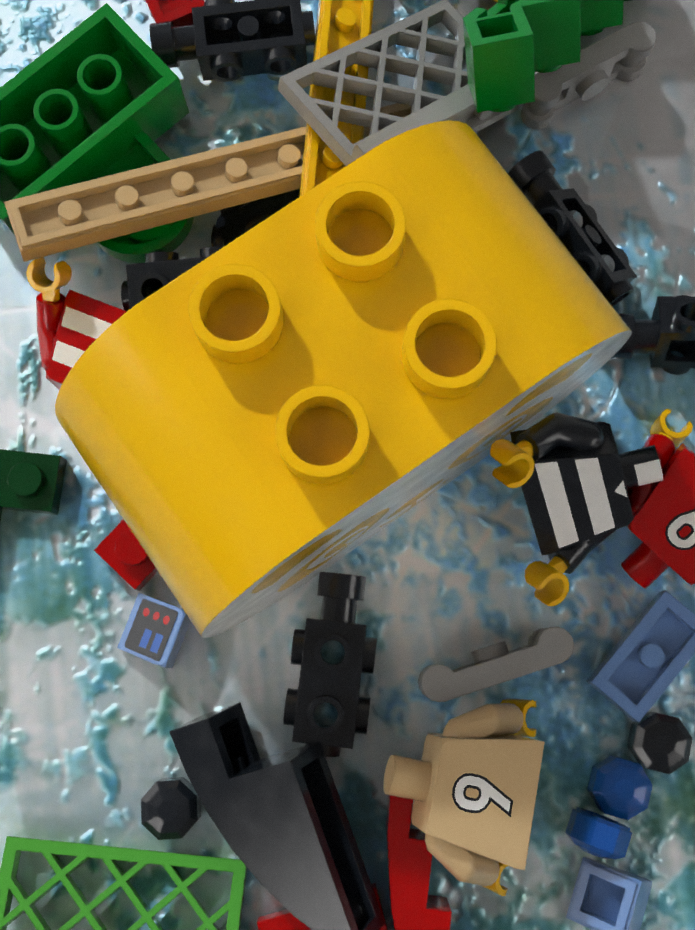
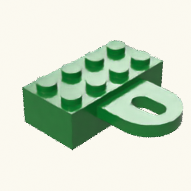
M107 3L0 87V220L13 234L14 231L4 204L5 201L171 160L154 141L189 113L179 78ZM194 217L97 242L96 244L108 255L118 260L130 263H145L144 255L147 253L173 252L189 234Z

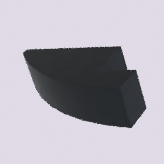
M240 702L204 714L169 731L187 776L205 810L231 849L260 884L293 916L311 930H380L385 921L320 742L260 759Z

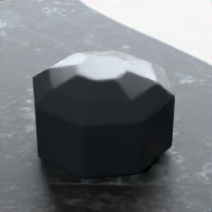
M649 711L639 723H631L627 747L643 768L671 774L689 762L692 737L679 718Z
M184 777L158 780L141 799V824L158 840L183 838L201 817V800L193 785Z

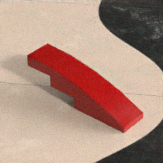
M388 795L386 838L389 894L395 930H450L452 911L447 897L428 895L432 854L427 850L425 833L419 829L410 828L413 800Z

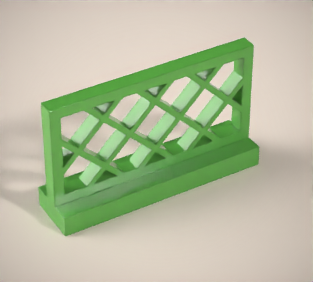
M7 836L0 868V930H6L7 926L24 912L36 930H51L34 904L60 882H62L81 911L58 930H71L84 918L88 920L94 930H107L94 910L121 887L142 916L127 930H139L146 923L151 930H164L154 916L181 893L203 922L196 930H220L215 922L227 912L226 930H240L247 867L240 859ZM21 851L42 853L56 873L55 876L30 896H28L17 879ZM56 854L78 857L64 867ZM89 858H98L103 860L116 881L89 903L70 874ZM115 860L137 862V864L124 874ZM157 864L164 867L177 887L152 909H149L130 880L147 865ZM175 866L196 868L197 870L184 880ZM208 870L233 872L230 900L210 917L189 886ZM14 895L19 905L10 912Z

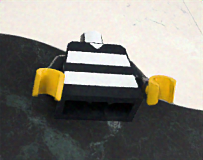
M558 412L548 415L526 430L510 432L511 441L498 439L492 443L490 448V456L502 464L492 471V476L509 488H522L542 556L548 555L550 562L548 564L543 561H535L525 569L526 582L536 589L534 592L535 598L547 606L558 605L566 598L569 592V581L563 573L571 574L595 547L617 529L629 525L634 520L627 489L664 480L655 445L618 454L610 424L594 422Z

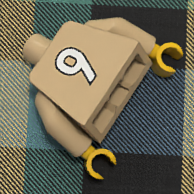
M507 698L502 700L501 703L485 704L452 718L445 725L443 733L427 734L421 760L391 755L384 774L383 788L386 795L414 800L411 822L412 825L425 833L427 850L458 881L483 886L500 896H506L508 890L500 885V876L505 867L510 866L525 870L545 744L544 741L527 738L535 737L537 729L528 728L526 725L528 709L530 707L536 708V701Z

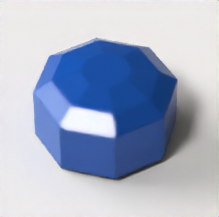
M611 755L592 766L587 790L601 812L629 820L648 809L653 785L641 764Z
M580 807L572 809L565 831L570 840L583 851L600 858L615 860L625 857L632 836L630 828L626 825Z

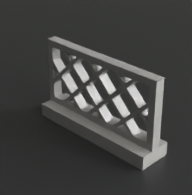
M442 0L281 76L278 85V91L345 166L379 144L416 127L438 121L451 120L466 123L477 133L515 112L520 106L517 105L512 110L506 112L484 111L477 113L468 85L467 71H462L463 60H466L463 16L448 0ZM441 22L455 36V40L427 34V30ZM397 44L417 49L416 60L387 54V48ZM425 52L454 57L453 68L425 62ZM353 64L377 69L376 81L345 74V68ZM385 71L414 77L413 89L384 83ZM423 79L451 85V93L442 96L422 91ZM313 84L335 89L334 101L330 102L311 98L303 88ZM342 91L372 97V111L341 104ZM381 100L412 106L411 114L403 118L380 113ZM338 121L369 127V136L352 144L337 127Z

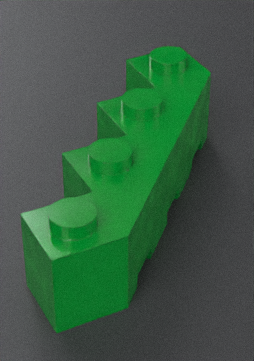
M498 0V3L488 11L487 9L476 7L463 17L468 85L477 113L484 111L506 112L512 110L517 105L535 102V72H553L561 68L562 65L580 62L581 36L595 35L607 27L622 25L624 1L632 0Z

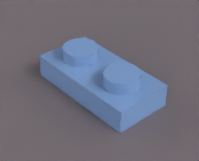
M666 590L659 592L588 678L587 682L632 721L639 723L695 654V614Z

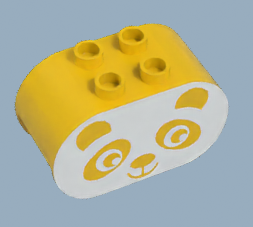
M438 121L408 130L379 144L133 306L89 346L69 371L57 395L55 414L58 422L201 637L208 638L237 626L289 595L490 454L491 445L496 440H511L510 432L526 429L597 372L627 342L632 331L474 130L466 123L460 121Z

